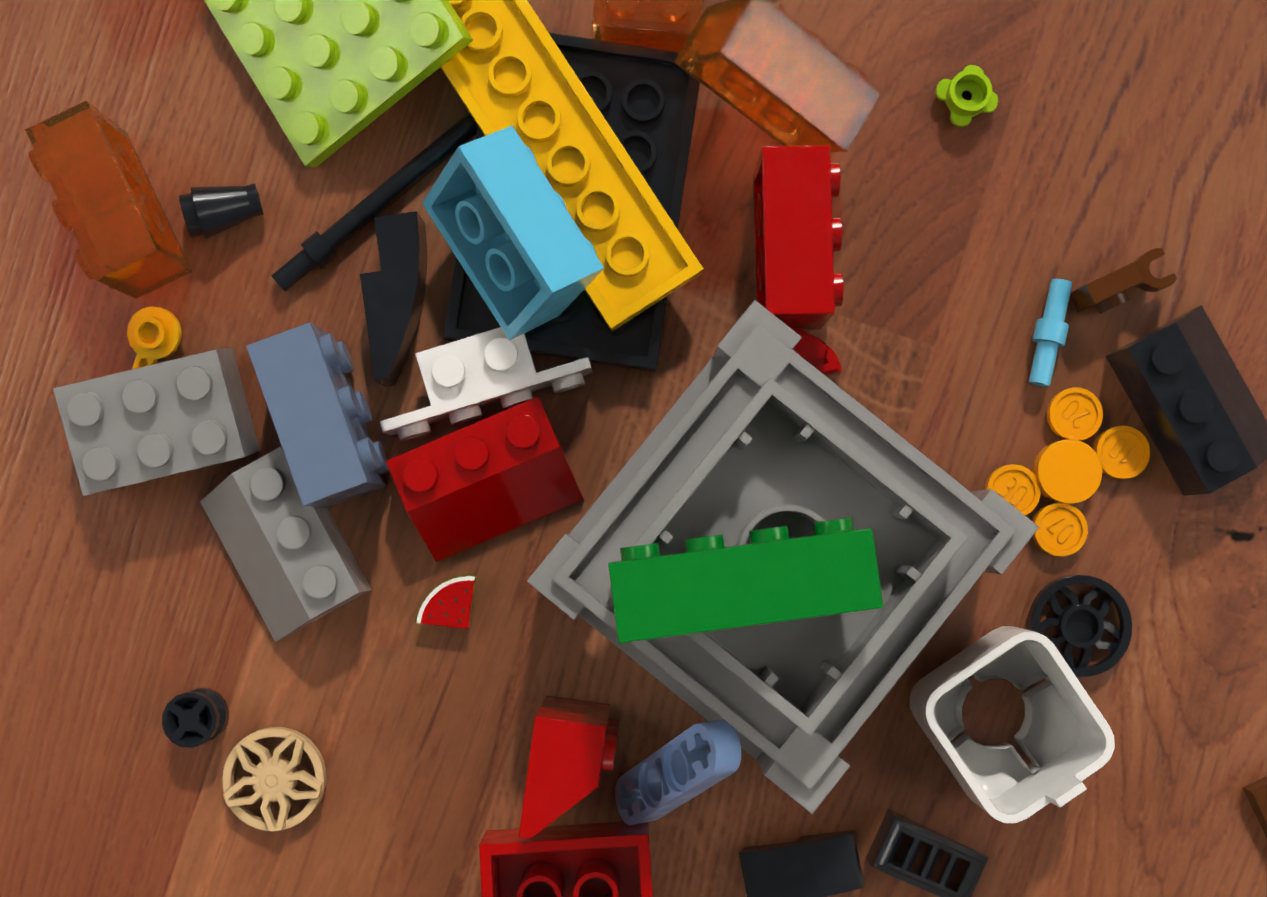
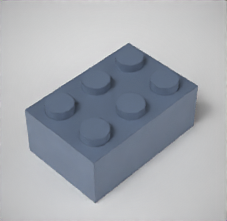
M309 322L246 345L303 506L329 508L388 486L383 474L389 472L386 463L388 458L380 441L372 443L366 426L367 422L372 421L371 411L362 391L354 392L348 373L354 371V364L343 340L336 342L332 333H326Z

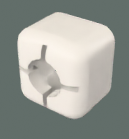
M1001 626L992 630L921 678L913 686L910 694V709L914 718L965 794L991 817L1003 823L1023 821L1049 803L1062 807L1087 790L1082 781L1102 768L1111 759L1115 749V739L1109 724L1056 646L1046 636L1034 631L1014 626ZM972 675L975 680L980 682L989 678H1003L1021 690L1042 679L1046 680L1021 695L1025 704V718L1020 730L1013 736L1032 762L1030 765L1027 766L1015 748L1007 742L999 745H982L975 742L970 736L963 734L951 743L958 734L965 730L962 722V705L967 693L973 688L968 677Z

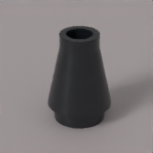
M255 183L246 186L191 187V193L179 195L181 210L191 237L204 235L205 239H208L248 219L264 215Z

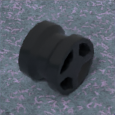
M198 688L175 696L167 703L162 713V727L165 735L172 743L187 748L202 745L216 738L224 731L229 720V709L226 700L218 692L210 688ZM204 709L205 721L207 722L206 725L202 722L201 715Z

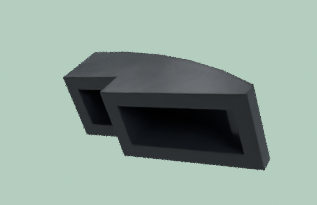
M417 211L374 217L381 271L360 274L375 382L384 387L394 386L404 368L419 327L423 308L428 256L425 222Z

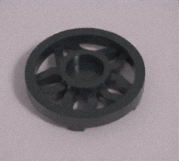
M1069 575L1048 583L1035 597L1028 615V630L1040 633L1052 625L1056 626L1058 634L1053 638H1047L1055 646L1064 643L1061 649L1063 658L1076 677L1094 676L1109 670L1124 656L1131 641L1132 618L1126 601L1112 585L1096 577ZM1088 584L1095 588L1084 594L1079 603L1078 596L1066 586ZM1057 591L1068 600L1069 605L1064 609L1059 606L1055 595ZM1103 592L1098 608L1095 609L1089 606L1091 600ZM1048 600L1050 610L1057 614L1058 617H1048L1040 622L1043 607ZM1112 602L1119 616L1120 630L1110 622L1103 621V617L1108 614ZM1104 630L1116 638L1117 642L1101 641ZM1094 645L1097 649L1112 650L1103 660L1088 666L1093 654L1091 646ZM1074 646L1081 649L1076 667L1074 666L1072 656Z

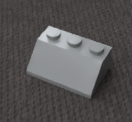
M282 447L233 472L200 501L275 642L286 638L372 590L328 508L302 505Z

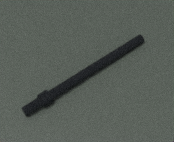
M466 114L321 235L316 231L302 242L301 246L304 249L271 275L277 284L286 292L317 265L321 269L338 256L335 251L451 156L458 146L465 144L476 135L478 125L471 114Z

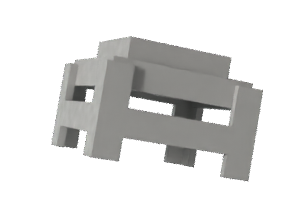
M754 300L719 343L713 357L570 534H565L527 582L572 619H575L577 615L583 618L709 722L724 719L733 726L740 738L741 748L757 760L763 774L813 814L850 767L840 755L841 751L982 573L1003 574L1038 530L1039 526L994 490H967L792 350L802 337ZM852 517L854 529L872 528L884 608L618 643L608 563L621 561L620 548L659 543L660 555L686 552L684 539L722 534L725 547L750 543L749 531L781 526H788L789 538L815 535L813 522Z

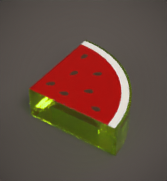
M477 575L456 576L434 587L422 601L415 623L470 629Z

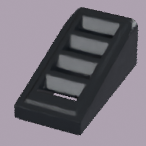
M888 809L869 849L866 860L871 867L937 896L971 897L988 857ZM907 834L912 838L901 862L896 861L893 857L903 835ZM925 842L930 844V847L918 871L911 867L922 843ZM941 850H944L949 855L938 879L930 877V874ZM962 858L969 861V864L958 889L948 884L959 859Z

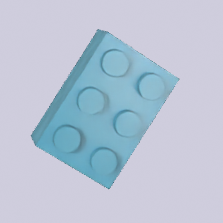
M513 126L458 146L422 202L424 208L509 340L560 316L604 269L593 245L584 237L567 211L564 200L554 191L536 163L533 152L523 143Z

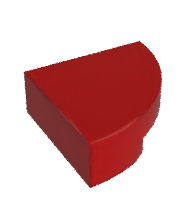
M791 328L802 337L792 350L825 376L842 372L837 355L822 340L802 329Z

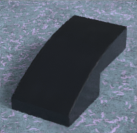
M854 830L804 835L796 842L744 847L739 852L747 897H826L860 889L865 885Z

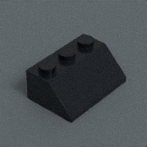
M1202 305L1106 356L1183 496L1210 494L1258 468L1267 459V421Z

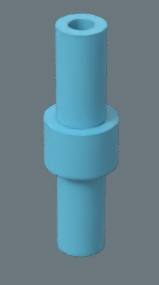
M1051 279L1043 318L1036 320L1032 341L1037 343L1029 384L1041 387H1050L1058 348L1065 346L1069 324L1065 323L1064 320L1073 283L1068 280Z

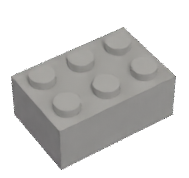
M233 348L215 349L53 388L83 496L244 458L260 451Z

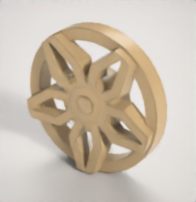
M286 727L260 729L243 738L230 752L223 769V796L227 806L231 808L234 814L251 827L264 831H280L291 828L305 820L316 809L323 797L326 787L324 759L316 745L308 737L296 730ZM267 737L285 738L274 749L273 756H271L268 748L255 741ZM294 742L295 747L292 759L290 760L282 756V752ZM246 748L260 757L261 762L258 765L251 762L245 750ZM303 750L311 759L315 777L304 770L297 771L296 766L301 763ZM238 760H240L243 769L252 775L243 776L235 783V768ZM298 780L314 788V790L298 791L295 787ZM252 785L255 792L252 796L238 797L237 792L242 787ZM289 797L293 800L310 799L301 812L288 818L291 806ZM260 798L263 799L260 807L263 818L253 814L244 805L255 804ZM278 801L280 805L278 820H274L270 808L271 802Z

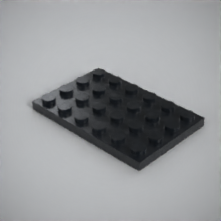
M549 33L678 229L704 56ZM477 126L476 139L484 137V134ZM457 258L443 336L449 341H457L501 327ZM583 290L560 316L524 333L530 353L574 360L588 357L589 361L594 363L656 372L667 297L619 328L611 331L586 291Z

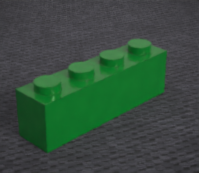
M852 517L813 522L815 535L789 538L788 526L751 530L749 531L750 543L725 547L722 534L684 539L686 552L660 555L659 543L620 548L621 561L608 563L618 643L884 608L872 528L854 529Z

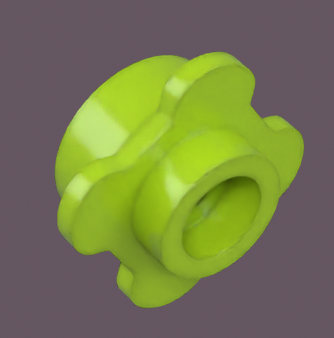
M976 65L966 66L952 80L942 79L936 86V97L946 103L951 112L950 121L957 127L968 126L973 117L982 112L992 113L998 105V96L995 92H992V84L989 78ZM969 92L971 100H964L962 93Z

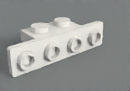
M499 327L415 353L431 406L380 421L383 433L388 435L398 434L400 441L414 439L430 433V423L450 418L451 425L469 422L482 417L480 409L482 407L501 402L503 409H509L533 399V391L550 386L553 387L554 393L575 389L584 385L583 376L591 374L593 371L589 358L586 357L536 372L525 334L509 340L502 328Z

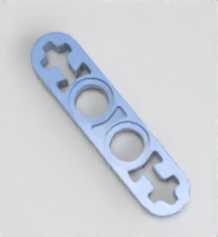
M724 719L694 724L620 776L615 787V799L622 820L628 825L658 820L733 774L739 768L741 762V744L736 729Z

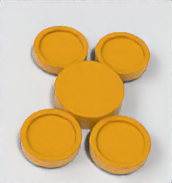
M1079 387L1060 391L1051 399L1047 408V421L1051 430L1064 440L1045 446L1036 456L1032 471L1016 464L1001 466L990 474L985 484V490H994L1024 515L1029 514L1035 509L1041 494L1048 500L1055 502L1041 508L1032 521L1039 526L1032 536L1034 542L1043 552L1052 556L1074 554L1084 545L1087 539V521L1081 511L1070 504L1079 503L1090 498L1101 483L1102 473L1115 479L1132 478L1139 475L1146 468L1150 459V446L1146 437L1139 430L1131 426L1121 425L1105 430L1097 438L1094 450L1086 443L1080 441L1091 437L1098 431L1103 420V409L1099 399L1092 392Z

